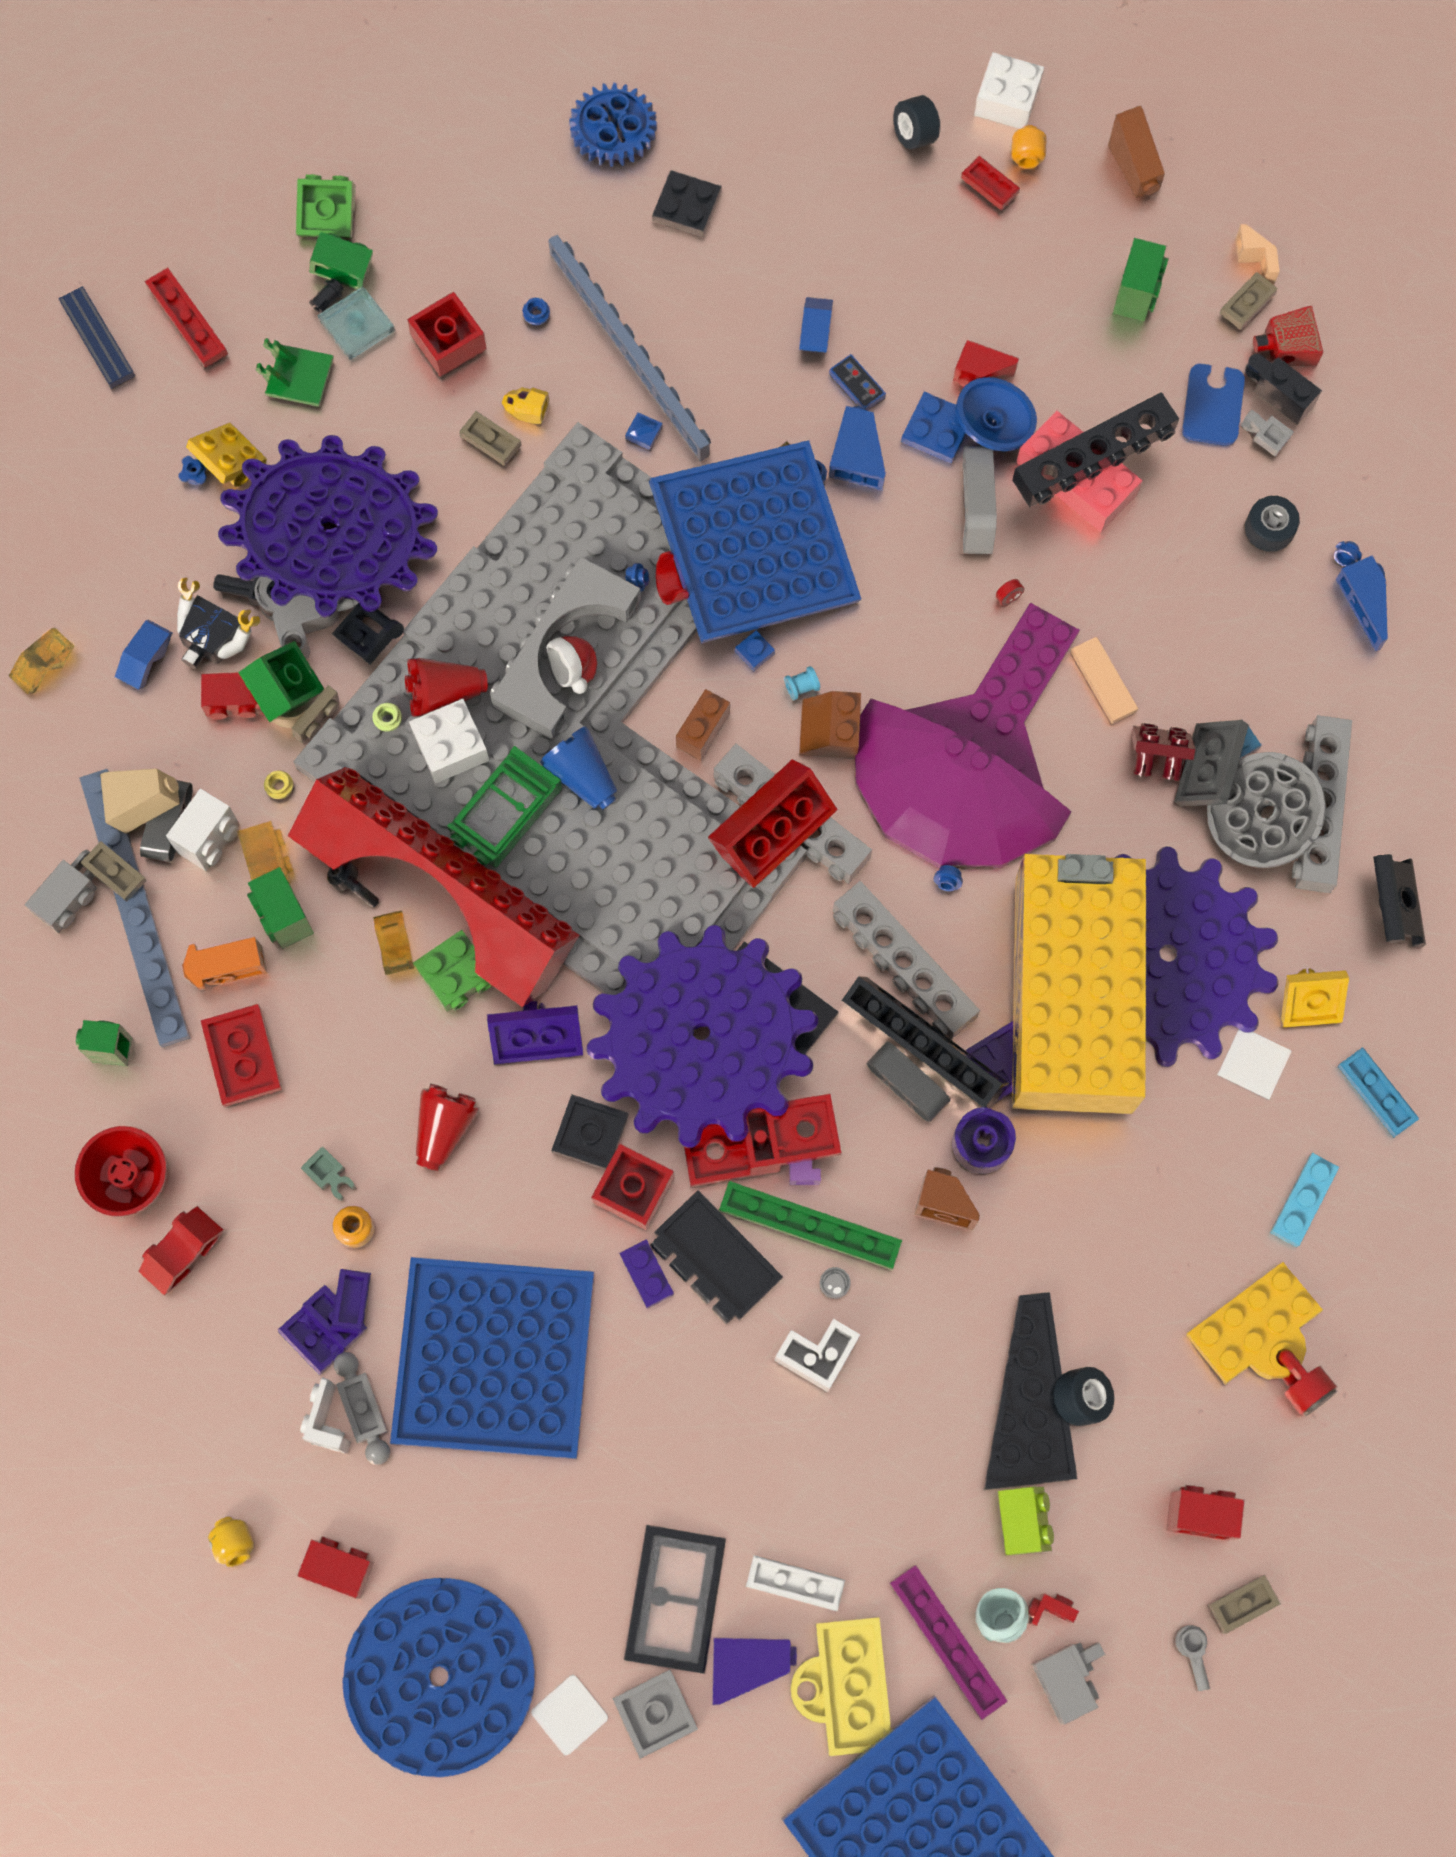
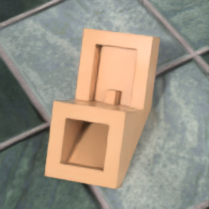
M1240 224L1235 238L1238 263L1260 262L1262 276L1274 285L1280 272L1277 247L1247 224Z

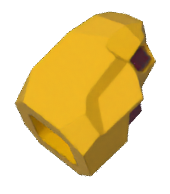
M521 387L505 394L501 403L505 410L517 420L531 424H541L548 409L549 392L533 387L531 389Z

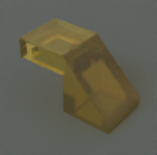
M51 628L19 655L8 676L27 694L35 693L47 671L63 668L74 645L56 628Z
M402 910L373 917L385 975L414 969L412 950Z

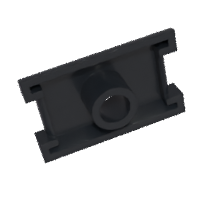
M1391 854L1374 856L1379 906L1382 911L1386 942L1397 943L1405 940V937H1411L1414 947H1424L1426 940L1413 859L1409 858L1398 862L1393 861Z

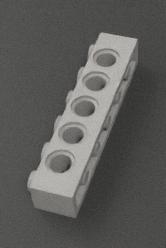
M1317 715L1313 723L1308 724L1306 729L1305 741L1309 742V751H1305L1303 764L1314 773L1320 782L1327 808L1322 827L1324 836L1319 835L1313 845L1303 855L1298 857V861H1294L1292 878H1296L1295 888L1331 893L1337 886L1352 720ZM1320 745H1327L1332 750V753H1325ZM1317 772L1326 773L1329 781L1322 780ZM1310 854H1317L1321 858L1322 863L1313 862Z
M735 744L714 768V782L725 792L731 791L735 794L741 805L775 775L774 772L738 744ZM742 776H749L753 781L748 785H743L738 782V779ZM830 817L817 829L821 833L819 837H808L800 846L807 850L806 855L813 862H821L828 867V872L838 881L843 879L849 884L870 860L872 849ZM837 846L844 853L840 856H833L829 853L828 849Z
M861 881L834 902L833 917L842 928L847 926L851 930L856 944L863 950L867 948L874 957L872 959L877 967L882 971L887 970L894 977L892 979L894 985L902 993L907 991L914 999L912 1003L915 1008L923 1015L927 1013L934 1021L932 1025L952 1040L978 1017L980 1009ZM859 914H867L872 921L868 924H861L857 921L856 917ZM880 935H886L891 939L892 943L882 946L877 943L876 938ZM901 956L907 957L911 961V965L906 968L900 967L896 963V959ZM919 978H925L929 980L931 987L921 989L916 985L915 981ZM938 1000H946L950 1003L951 1009L941 1011L937 1008L936 1002Z

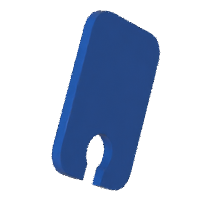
M1196 364L1191 368L1188 377L1182 433L1185 438L1191 441L1224 446L1232 445L1236 441L1239 432L1245 383L1244 374L1238 369L1225 367L1224 379L1226 384L1221 388H1213L1207 382L1212 365Z

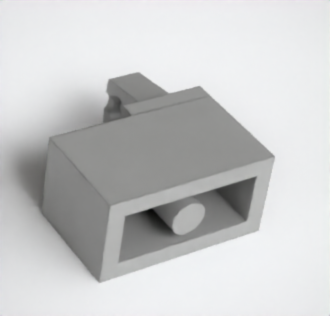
M1081 1642L1070 1644L1031 1664L1060 1724L1065 1725L1098 1708L1095 1700L1099 1699L1098 1693L1091 1681L1086 1682L1084 1677L1089 1675L1088 1672L1094 1670L1090 1662L1105 1655L1100 1643H1095L1085 1649Z

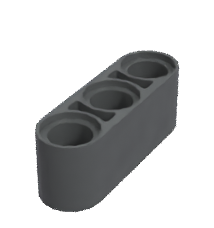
M177 780L180 804L146 823L140 844V855L142 857L172 862L176 850L166 835L191 802L193 793L192 783Z
M888 1041L866 1063L868 1068L927 1122H931L950 1102L949 1096L932 1079Z

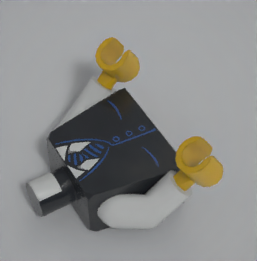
M182 578L178 583V588L184 595H181L179 600L177 632L183 645L188 650L181 660L189 667L196 669L204 657L214 663H220L222 659H227L242 652L252 633L250 628L258 626L260 623L259 616H253L249 622L248 616L251 610H243L237 617L199 595L194 598L192 595L199 590V582L197 580L193 581L190 590L187 588L188 578Z

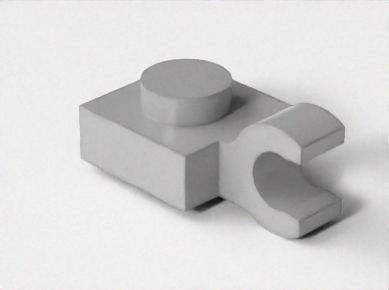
M1250 410L1241 423L1242 428L1246 431L1257 433L1253 441L1274 456L1279 453L1294 433L1273 416L1268 421H1265L1253 410Z

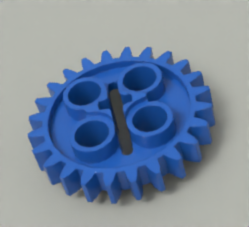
M604 83L602 91L592 87L593 95L590 96L584 92L583 101L576 100V109H571L572 118L569 119L571 138H574V146H580V154L588 153L589 161L598 157L599 165H602L605 160H609L610 167H613L615 160H619L621 166H624V159L628 158L633 163L635 162L634 154L643 157V148H651V141H655V131H657L656 111H653L652 102L646 103L645 94L638 97L637 88L628 92L627 84L620 90L617 84L614 83L612 89H608Z

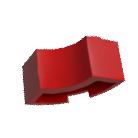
M198 1206L188 1213L185 1211L181 1212L171 1224L173 1227L157 1245H151L142 1255L144 1261L138 1272L164 1296L192 1272L188 1267L199 1254L205 1257L223 1232V1229Z

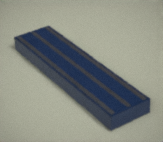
M82 286L58 298L110 388L112 389L135 377L134 371L84 287Z

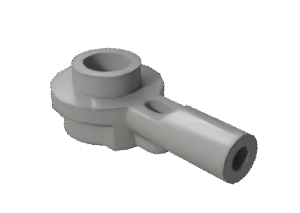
M1186 1625L1177 1632L1175 1644L1178 1651L1190 1659L1198 1691L1210 1689L1202 1656L1206 1653L1207 1637L1199 1627Z

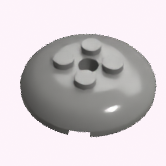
M1276 752L1256 753L1240 759L1227 804L1207 805L1209 829L1218 846L1237 862L1257 868L1281 866L1303 855L1319 836L1326 814L1324 792L1314 773L1302 762L1286 754ZM1274 806V812L1270 818L1261 817L1262 810L1265 807Z

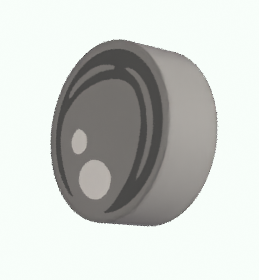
M829 1268L821 1275L820 1289L828 1298H842L850 1288V1277L841 1268Z

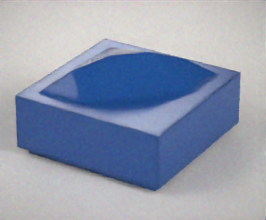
M637 412L625 434V439L651 450L663 428V423Z

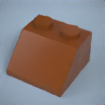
M831 691L802 700L800 756L855 759L859 748L861 693Z
M934 1167L933 1171L927 1170L922 1181L914 1215L973 1231L979 1221L980 1214L958 1177L951 1176V1171L939 1167Z

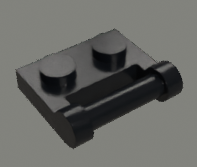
M358 603L334 630L332 635L371 665L392 639L399 638L402 635L404 626L397 620H391L378 609L374 612H367ZM365 617H370L382 626L383 629L376 633L362 620Z

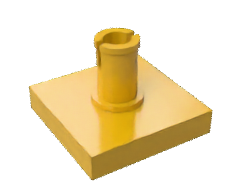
M1308 968L1309 973L1306 972V969H1302L1298 974L1286 976L1281 1015L1283 1027L1343 1023L1349 976L1346 970L1315 973L1313 969Z

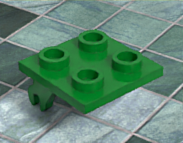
M266 338L263 346L270 350L274 356V367L267 365L264 368L261 363H258L256 366V372L261 374L268 383L265 395L320 407L333 363V355L282 345L277 340H274L272 344Z

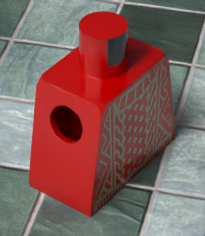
M1312 305L1269 319L1265 334L1253 337L1255 353L1269 351L1272 363L1279 357L1289 366H1317L1324 352Z

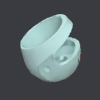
M996 1588L988 1591L983 1595L976 1608L977 1626L981 1634L989 1641L1009 1643L1017 1640L1022 1636L1028 1624V1606L1025 1599L1013 1590L1006 1588Z

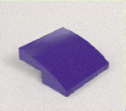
M326 1285L302 1304V1308L278 1328V1333L319 1375L325 1372L334 1363L335 1358L339 1354L346 1352L367 1330V1327L363 1324L362 1334L331 1331L336 1295Z

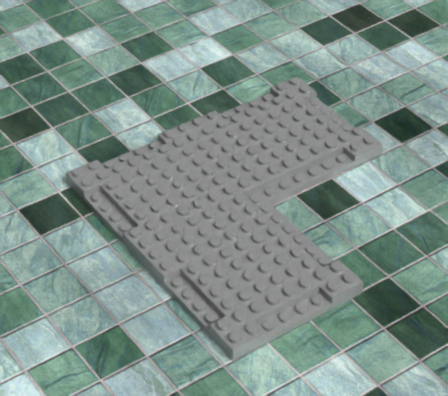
M577 422L545 460L544 469L482 543L477 548L473 546L403 631L404 636L338 715L334 719H328L293 762L297 770L314 782L316 779L344 767L351 768L357 771L361 778L370 785H375L382 789L384 795L391 800L403 804L407 811L416 818L428 822L430 828L438 834L449 838L451 835L447 825L456 818L508 756L514 746L541 765L540 761L550 750L563 740L565 741L570 737L574 738L572 733L586 726L615 784L617 792L614 794L616 800L604 810L600 806L594 809L561 782L562 790L496 869L490 864L484 867L496 871L502 880L511 886L521 889L531 901L543 905L547 908L548 913L556 919L568 923L572 930L580 936L563 964L600 992L617 995L626 987V980L618 970L619 961L628 955L636 957L643 963L655 961L659 956L658 937L663 932H674L684 946L695 947L703 940V934L707 927L717 925L725 931L726 946L734 951L806 858L807 850L799 846L755 888L751 887L720 856L708 839V836L740 806L623 724L696 633L697 629L687 599L666 605L660 599L657 591L655 578L656 564L659 556L664 552L671 551L649 484V480L652 477L624 459L623 452ZM581 556L626 580V569L635 563H641L648 570L649 583L645 586L644 591L641 592V601L627 623L608 616L583 617L563 626L549 640L550 642L557 637L576 636L585 639L593 646L597 655V671L593 680L587 684V689L584 693L577 694L573 691L572 687L563 688L556 682L548 659L547 645L543 651L540 661L541 679L549 693L566 706L568 714L566 721L554 740L493 708L490 696L493 685L498 680L502 681L506 674L505 668L512 657L516 658L521 651L520 645L527 633L531 634L535 629L537 616L542 610L546 611L551 603L550 597L557 586L561 588L566 580L564 578L565 573L572 563L576 564ZM424 658L474 666L478 670L485 669L488 681L487 692L464 702L487 749L488 762L435 784L409 724V721L421 716H412L410 709V700L413 699L412 692L407 693L405 689V675H409L407 668L408 659ZM383 703L396 705L402 714L400 726L390 732L379 730L374 725L372 718L376 707ZM385 715L383 721L389 722L393 716ZM508 776L498 786L500 790L515 801L522 802L526 809L536 798ZM494 791L468 821L466 826L496 847L523 812H518L514 805ZM466 846L464 847V849H461L463 852H467L472 855L474 854V852Z

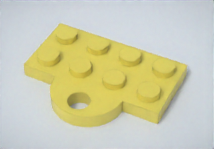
M868 1618L817 1623L816 1632L819 1656L806 1660L795 1671L790 1687L792 1701L796 1709L807 1719L818 1723H826L829 1756L863 1753L891 1730L880 1619ZM804 1681L812 1682L816 1688L814 1698L809 1701L800 1699L797 1693L798 1686Z

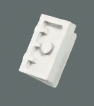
M321 1378L320 1384L315 1383L310 1402L314 1404L310 1415L306 1414L304 1416L300 1432L304 1433L303 1440L313 1445L348 1454L351 1442L344 1438L345 1433L339 1429L324 1425L336 1385L329 1379Z

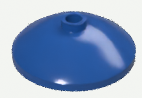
M992 377L975 379L962 389L956 401V415L962 429L972 440L986 448L996 451L1016 450L1035 432L1037 416L1032 402L1021 389L1005 380Z

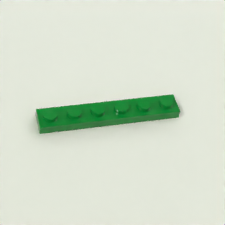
M731 1181L727 1185L719 1208L720 1212L889 1270H893L902 1243L901 1239Z

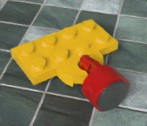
M1284 1262L1280 1263L1186 1335L1225 1385L1249 1367L1259 1376L1266 1379L1282 1378L1289 1387L1284 1395L1301 1416L1311 1414L1337 1393L1336 1389L1338 1386L1321 1366L1308 1373L1301 1365L1306 1354V1342L1300 1328L1318 1316L1323 1309Z

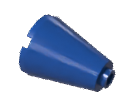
M584 726L572 733L574 738L570 737L565 741L563 740L550 750L540 763L592 808L595 809L600 806L604 810L616 800L614 794L617 792V789L590 731Z

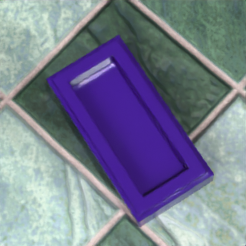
M340 1269L331 1331L362 1334L371 1273Z

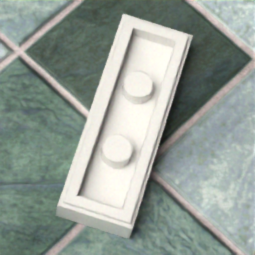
M754 1555L746 1587L838 1611L845 1580Z

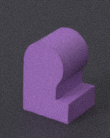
M814 1160L789 1164L790 1185H820L821 1169H812Z

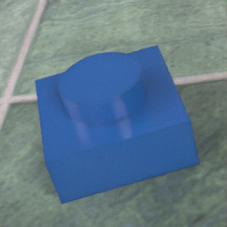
M755 630L735 647V653L754 672L775 655V649Z

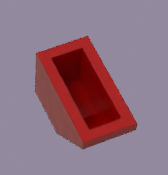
M967 340L955 367L953 381L965 387L971 381L979 378L1009 379L1015 376L1019 358Z

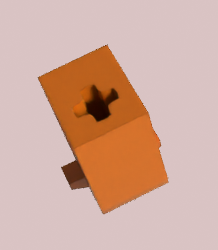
M255 937L198 950L195 944L189 945L182 964L184 977L199 990L206 989L205 983L210 986L221 985L268 973L262 945Z

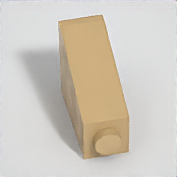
M157 768L112 771L100 774L105 822L125 834L180 804L177 780Z

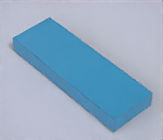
M1363 1047L1338 1065L1341 1072L1393 1138L1419 1120V1117Z

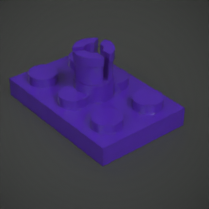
M531 1001L522 1007V1011L487 1014L494 1065L583 1055L577 1005L546 1008L540 1002L537 1009V1001Z

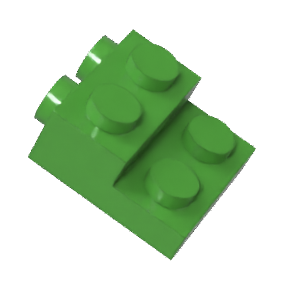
M309 174L305 175V179H297V236L318 237L319 233L323 232L326 234L333 233L341 238L352 239L356 185L353 181H349V177L333 176L332 180H322L320 175Z
M460 930L413 962L417 971L447 1012L451 1009L456 1011L468 1003L470 996L476 992L481 994L492 986L475 973V948L463 930Z

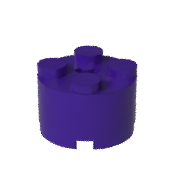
M976 1108L966 1113L958 1123L952 1137L953 1153L957 1161L969 1172L975 1174L992 1173L1000 1169L1011 1156L1015 1146L1016 1132L1010 1119L1003 1113H999L991 1108ZM980 1135L983 1139L989 1138L990 1141L987 1146L983 1143H978Z

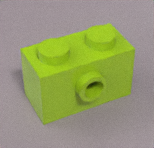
M1026 1487L998 1491L1006 1555L1052 1551L1051 1544L1054 1542V1532L1052 1526L1048 1523L1047 1512L1050 1510V1500L1048 1494L1044 1492V1487Z

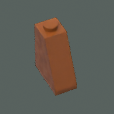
M1140 105L1116 114L1108 146L1135 197L1137 198L1145 194L1152 195L1161 188L1165 172L1143 108Z

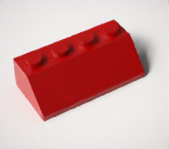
M792 759L712 832L708 839L720 856L751 887L755 888L838 809L811 768Z

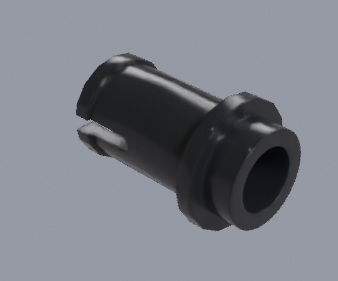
M333 278L330 281L326 280L324 282L325 286L309 301L311 306L315 305L314 309L320 314H324L325 310L337 297H342L344 288Z

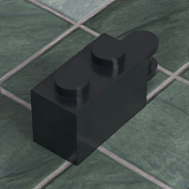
M1253 354L1250 356L1245 367L1246 375L1257 383L1254 392L1297 425L1312 410L1322 392L1320 388L1279 357L1271 363L1262 355Z

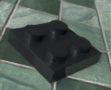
M670 170L652 214V221L704 237L721 195L722 186Z
M571 1094L551 1150L552 1153L606 1170L619 1145L629 1113Z

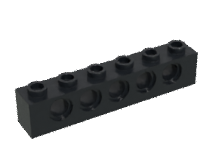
M1160 392L1016 467L1012 481L1029 507L1037 503L1043 505L1049 502L1058 492L1072 490L1081 480L1085 478L1090 480L1097 477L1104 468L1110 465L1113 467L1120 465L1127 459V456L1135 452L1136 454L1145 452L1152 443L1158 440L1161 442L1168 440L1175 434L1179 417L1163 393ZM1146 424L1150 426L1151 429H1144L1140 425ZM1116 437H1123L1127 442H1121ZM1098 449L1103 454L1097 455L1093 453L1091 450ZM1067 462H1075L1079 467H1071ZM1042 475H1051L1054 477V480H1047Z
M858 976L843 997L842 1001L982 1107H993L1009 1085V1082L868 977Z

